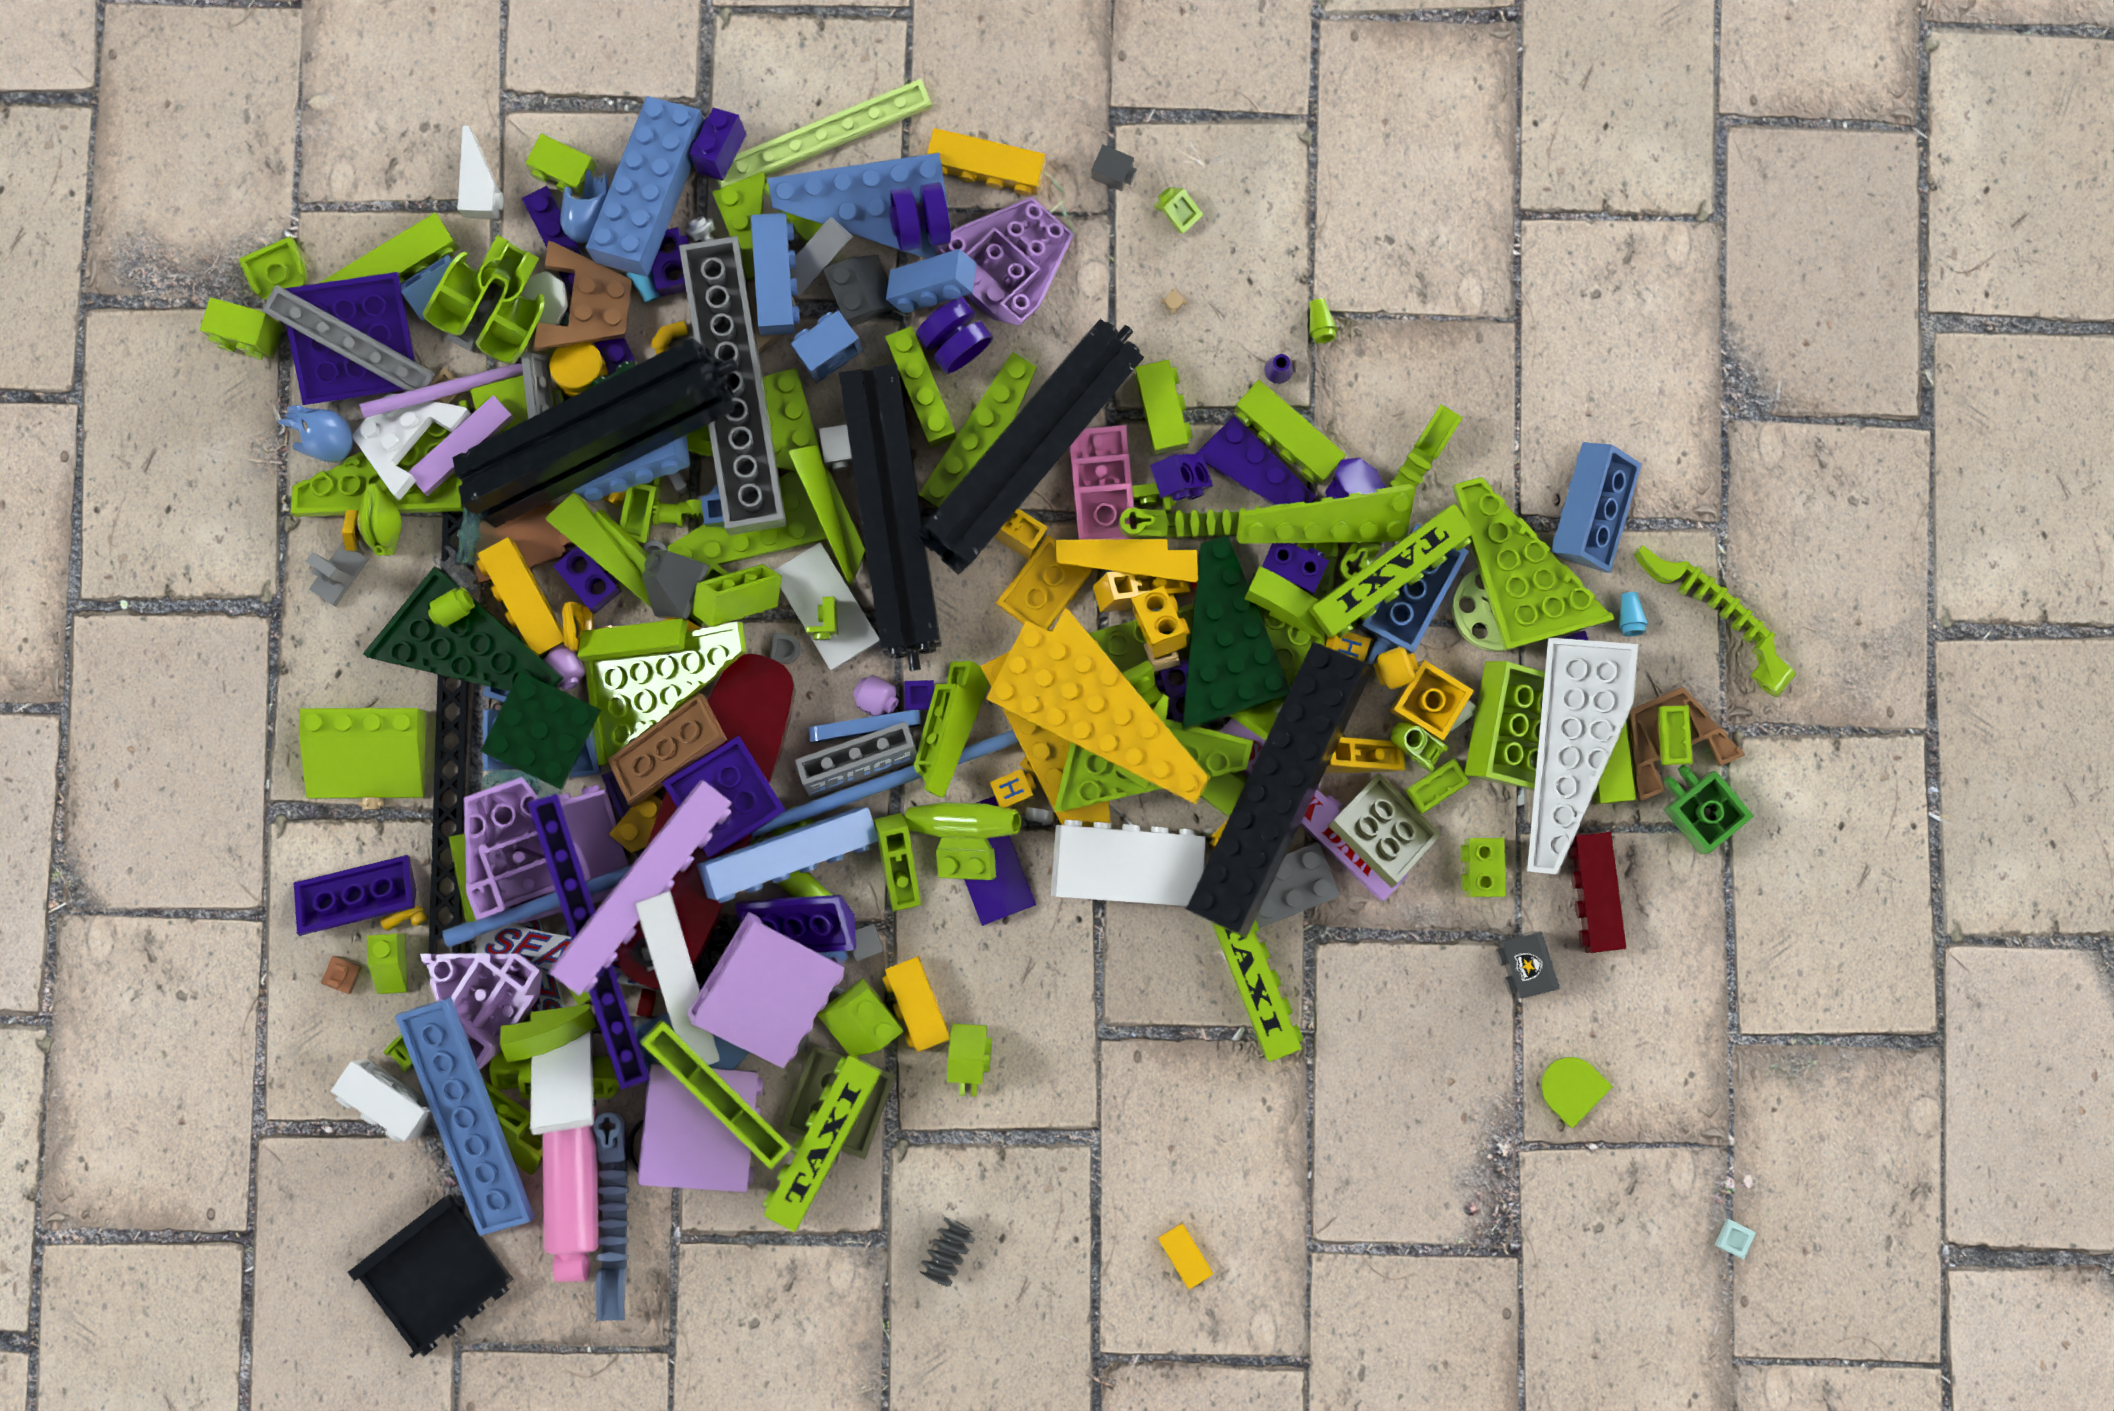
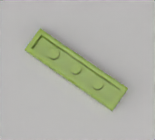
M682 618L584 630L581 632L577 657L582 661L684 650L688 623Z

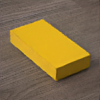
M1183 1222L1157 1237L1188 1290L1214 1275Z

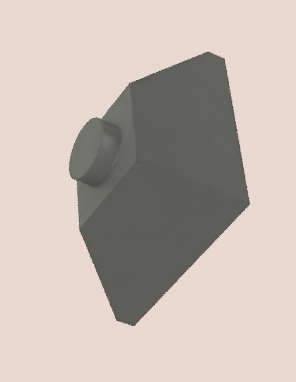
M653 550L645 561V571L642 578L654 616L658 618H683L687 620L694 604L696 585L704 581L710 566L667 550Z

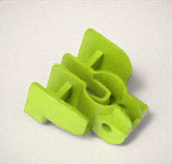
M497 235L478 271L465 263L469 255L467 252H462L454 258L426 305L423 317L438 329L460 336L469 325L488 286L492 282L502 287L503 291L475 343L483 353L506 364H514L523 353L539 322L545 300L544 296L540 293L535 300L520 295L539 258L528 251L521 250L511 244L510 241Z

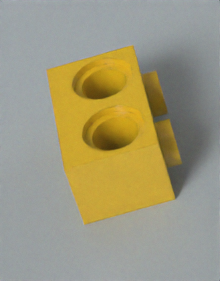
M1164 586L1131 598L1133 614L1154 659L1187 647L1186 635L1190 634L1188 625L1184 617L1179 619L1176 611H1179L1176 599L1173 594L1168 596ZM1155 608H1160V609H1161V610H1159V611H1152V609H1155ZM1165 631H1171V632H1172V633H1170V634H1162V633L1165 632Z

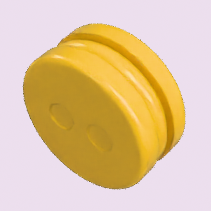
M582 342L570 344L569 347H558L550 359L549 368L552 378L562 392L572 397L592 387V382L595 379L607 375L605 361L599 350L592 343Z

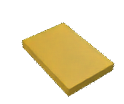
M1048 535L995 604L1022 625L1027 620L1049 630L1064 608L1067 607L1094 572V569L1058 563L1056 561L1055 539Z

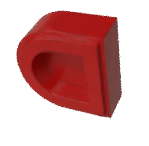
M642 989L636 1012L637 1016L649 1019L652 1017L656 990Z

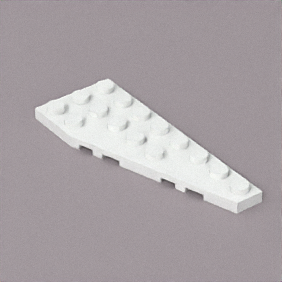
M1548 638L1528 872L1559 874L1634 704L1638 644Z

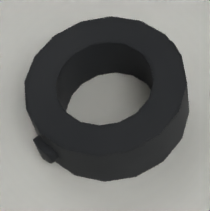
M645 937L639 939L632 948L635 961L644 967H654L652 960L646 961L642 959L640 951L647 944Z

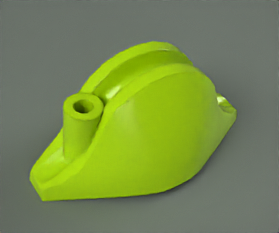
M377 483L367 484L358 512V528L364 541L370 548H373L375 555H394L402 529L401 515Z

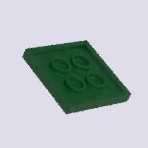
M519 671L480 752L563 790L602 710Z

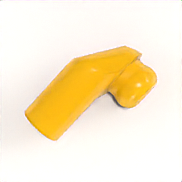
M685 320L664 325L658 330L651 343L656 355L670 349L668 344L672 338L689 334Z
M415 905L412 909L384 916L380 919V924L385 930L389 931L408 919L411 920L413 926L420 925L426 921L427 916L423 913L424 909Z

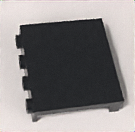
M451 1195L440 1199L348 1271V1274L354 1281L361 1280L413 1350L409 1354L411 1358L419 1353L424 1357L438 1346L435 1342L443 1334L447 1338L452 1336L462 1328L459 1323L466 1316H469L471 1320L486 1309L483 1305L484 1302L491 1297L495 1301L510 1290L507 1284L514 1280L483 1237L478 1235L474 1225Z

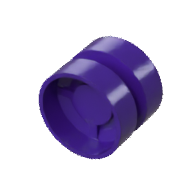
M940 182L920 185V202L915 201L910 187L890 190V223L901 252L920 249L921 232L925 231L931 247L951 243L947 204Z
M963 297L954 299L935 310L919 326L915 333L928 351L940 347L934 355V360L945 374H951L970 363L990 345L994 338L982 321L969 325L975 316V312Z

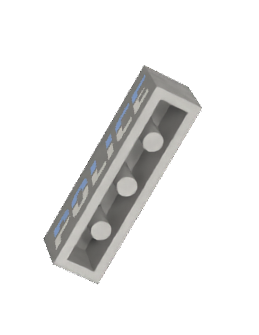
M905 721L804 756L795 761L802 785L810 798L914 763L918 749L913 734Z

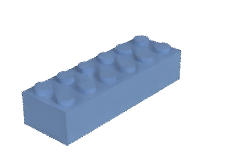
M649 96L646 97L586 245V249L595 263L645 277L649 276L693 165L689 155L690 146L693 141L697 140L704 121L699 109Z

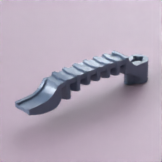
M607 1112L599 1115L594 1122L598 1161L602 1162V1171L599 1172V1177L602 1178V1188H599V1193L602 1194V1205H599V1210L602 1211V1221H599V1227H602V1238L598 1239V1244H602V1254L597 1255V1260L602 1261V1268L598 1269L596 1276L597 1321L625 1320V1293L628 1276L627 1260H629V1255H627V1243H629V1238H627V1226H629V1221H627V1209H629V1204H627V1192H629L627 1176H629V1170H627L626 1122L620 1113ZM610 1120L611 1123L616 1124V1129L609 1131L608 1128H604V1123Z

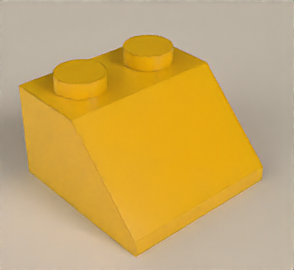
M1426 660L1418 661L1420 669L1415 670L1414 682L1401 688L1388 712L1407 723L1423 728L1432 736L1444 741L1474 690Z

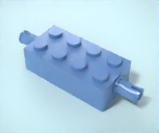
M1417 523V524L1412 528L1410 534H1411L1412 532H1414L1415 530H1417V529H1418L1419 527H1421L1422 525H1420V524ZM1454 548L1445 554L1448 559L1434 569L1431 565L1421 571L1424 577L1411 586L1406 582L1398 588L1401 594L1387 604L1382 600L1374 606L1377 611L1362 621L1358 630L1368 634L1375 640L1372 649L1364 661L1368 667L1372 665L1379 654L1397 647L1405 648L1408 654L1415 652L1469 552L1464 548L1456 551Z

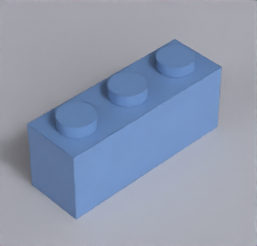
M957 249L891 269L886 300L902 313H910L917 309L934 306L944 301L972 294L977 263L963 251Z

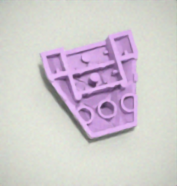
M523 777L464 797L466 893L476 920L499 913L507 907L555 890L527 802L539 797ZM573 842L585 881L589 880L591 876L582 851Z

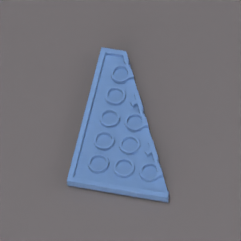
M940 153L767 178L772 208L820 224H824L832 216L850 234L898 250L900 249L897 238L893 235L889 217V207H891L890 190L910 187L915 201L920 202V185L940 182L947 204ZM925 231L921 232L920 249L904 251L925 259L938 255L935 250L936 246H930Z

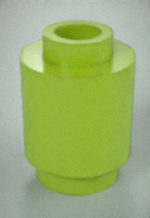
M461 587L458 590L454 588L431 601L428 614L434 624L447 627L470 614V610L475 605L465 588Z

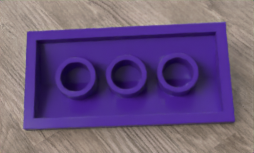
M995 796L976 802L999 806ZM1010 835L987 838L991 847L994 848L996 877L994 879H964L982 926L1036 906Z
M408 855L293 883L298 936L415 907L417 889Z
M842 895L739 901L734 904L740 925L748 912L759 917L763 925L815 952L852 951L856 948L855 914Z

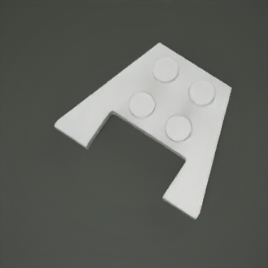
M388 393L385 397L392 396V395H396V394ZM427 401L367 417L353 433L352 438L391 493L400 501L416 480L411 474L396 465L432 423L435 422L448 431L453 432L471 416V413L465 407Z

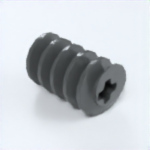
M945 1217L943 1220L948 1224L949 1228L938 1229L944 1238L942 1240L933 1239L932 1242L938 1249L927 1250V1253L933 1259L932 1261L922 1260L921 1263L927 1270L926 1272H919L930 1280L948 1287L953 1283L948 1275L956 1276L958 1273L957 1268L953 1264L962 1265L964 1260L959 1254H968L969 1248L964 1243H974L975 1238L970 1233L974 1232L973 1230L956 1220Z

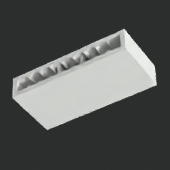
M1065 820L1064 825H1056L1051 896L1187 906L1203 874L1206 837L1197 836V830L1180 829L1179 834H1168L1169 828L1151 827V832H1142L1139 825L1122 824V830L1111 829V823L1094 822L1093 828L1082 827V821Z

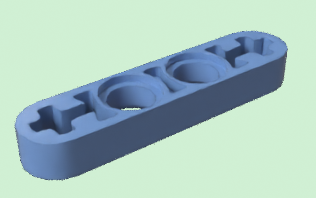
M910 710L813 726L808 728L810 743H818L868 735L905 721L909 728L922 725L920 710Z

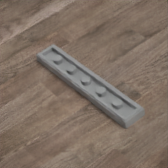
M275 285L262 309L263 312L406 391L429 386L436 374L278 285Z

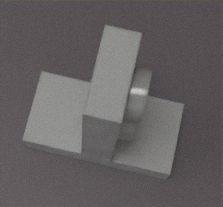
M344 542L340 544L330 560L312 552L305 562L314 567L311 573L316 575L317 578L309 590L336 607L369 559L358 551H345Z

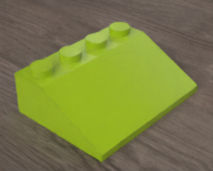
M1485 661L1465 776L1535 790L1545 679L1544 671L1508 661Z
M300 708L299 741L306 798H425V710L419 708Z

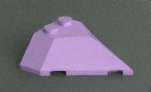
M420 954L423 964L428 967L432 979L430 984L436 1001L449 997L452 998L480 1070L502 1051L500 1046L501 1026L522 1023L540 996L543 970L521 954Z

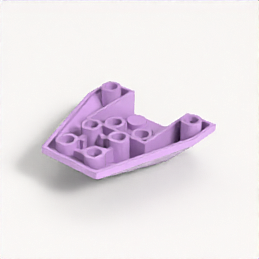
M1029 197L954 229L951 232V243L938 245L935 247L938 255L960 249L977 263L973 293L966 296L993 320L1021 326L1040 307L1074 234L1033 197Z

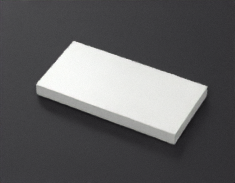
M821 543L816 544L773 570L782 576L780 588L805 629L808 626H823V622L818 621L817 611L818 605L822 604V597L834 596L837 599L838 635H831L830 640H813V636H810L831 671L880 642L879 637Z
M592 1030L562 1047L531 1058V1130L533 1135L594 1125Z

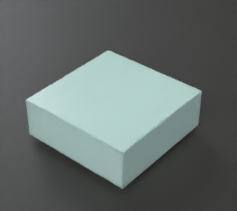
M1727 1218L1715 1246L1744 1259L1756 1232Z

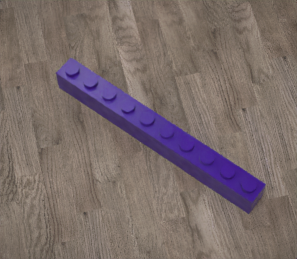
M554 793L529 801L527 805L571 940L573 941L596 911L558 795ZM611 963L607 969L602 966L595 975L599 979L589 991V995L618 1084L622 1090L648 1081L650 1077L613 964Z

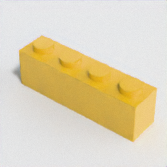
M933 128L927 154L940 153L943 177L950 174L958 176L959 180L967 183H974L975 180L985 182L990 188L1000 190L1006 187L1014 189L1015 193L1023 196H1030L1031 193L1038 194L1045 165V153Z
M507 537L477 553L480 560L476 561L477 565L485 577L487 575L490 576L494 584L491 590L498 602L503 601L508 609L505 615L513 628L518 627L523 636L520 639L538 655L564 642L563 628L513 537Z

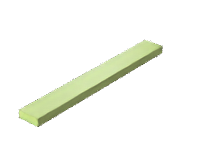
M916 80L738 153L724 180H716L719 187L722 188L762 171L765 176L930 109L932 108V103L922 80Z

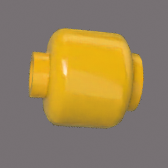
M1397 647L1379 654L1377 663L1373 664L1381 686L1386 685L1391 690L1414 682L1415 670L1420 669L1414 653L1408 654L1403 647Z

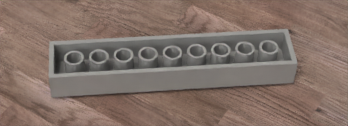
M734 236L679 245L694 339L702 346L706 345L717 359L721 358L724 362L734 359L738 367L737 370L725 375L727 383L731 386L734 393L732 402L735 411L726 416L721 415L717 420L708 424L725 529L730 536L787 526L742 251L738 237Z

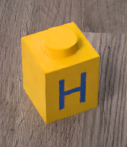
M1348 632L1341 638L1337 635L1330 638L1327 636L1325 646L1364 662L1371 639Z
M1022 768L989 782L999 806L1003 808H1009L1034 797L1032 790L1036 789L1030 772L1024 775Z

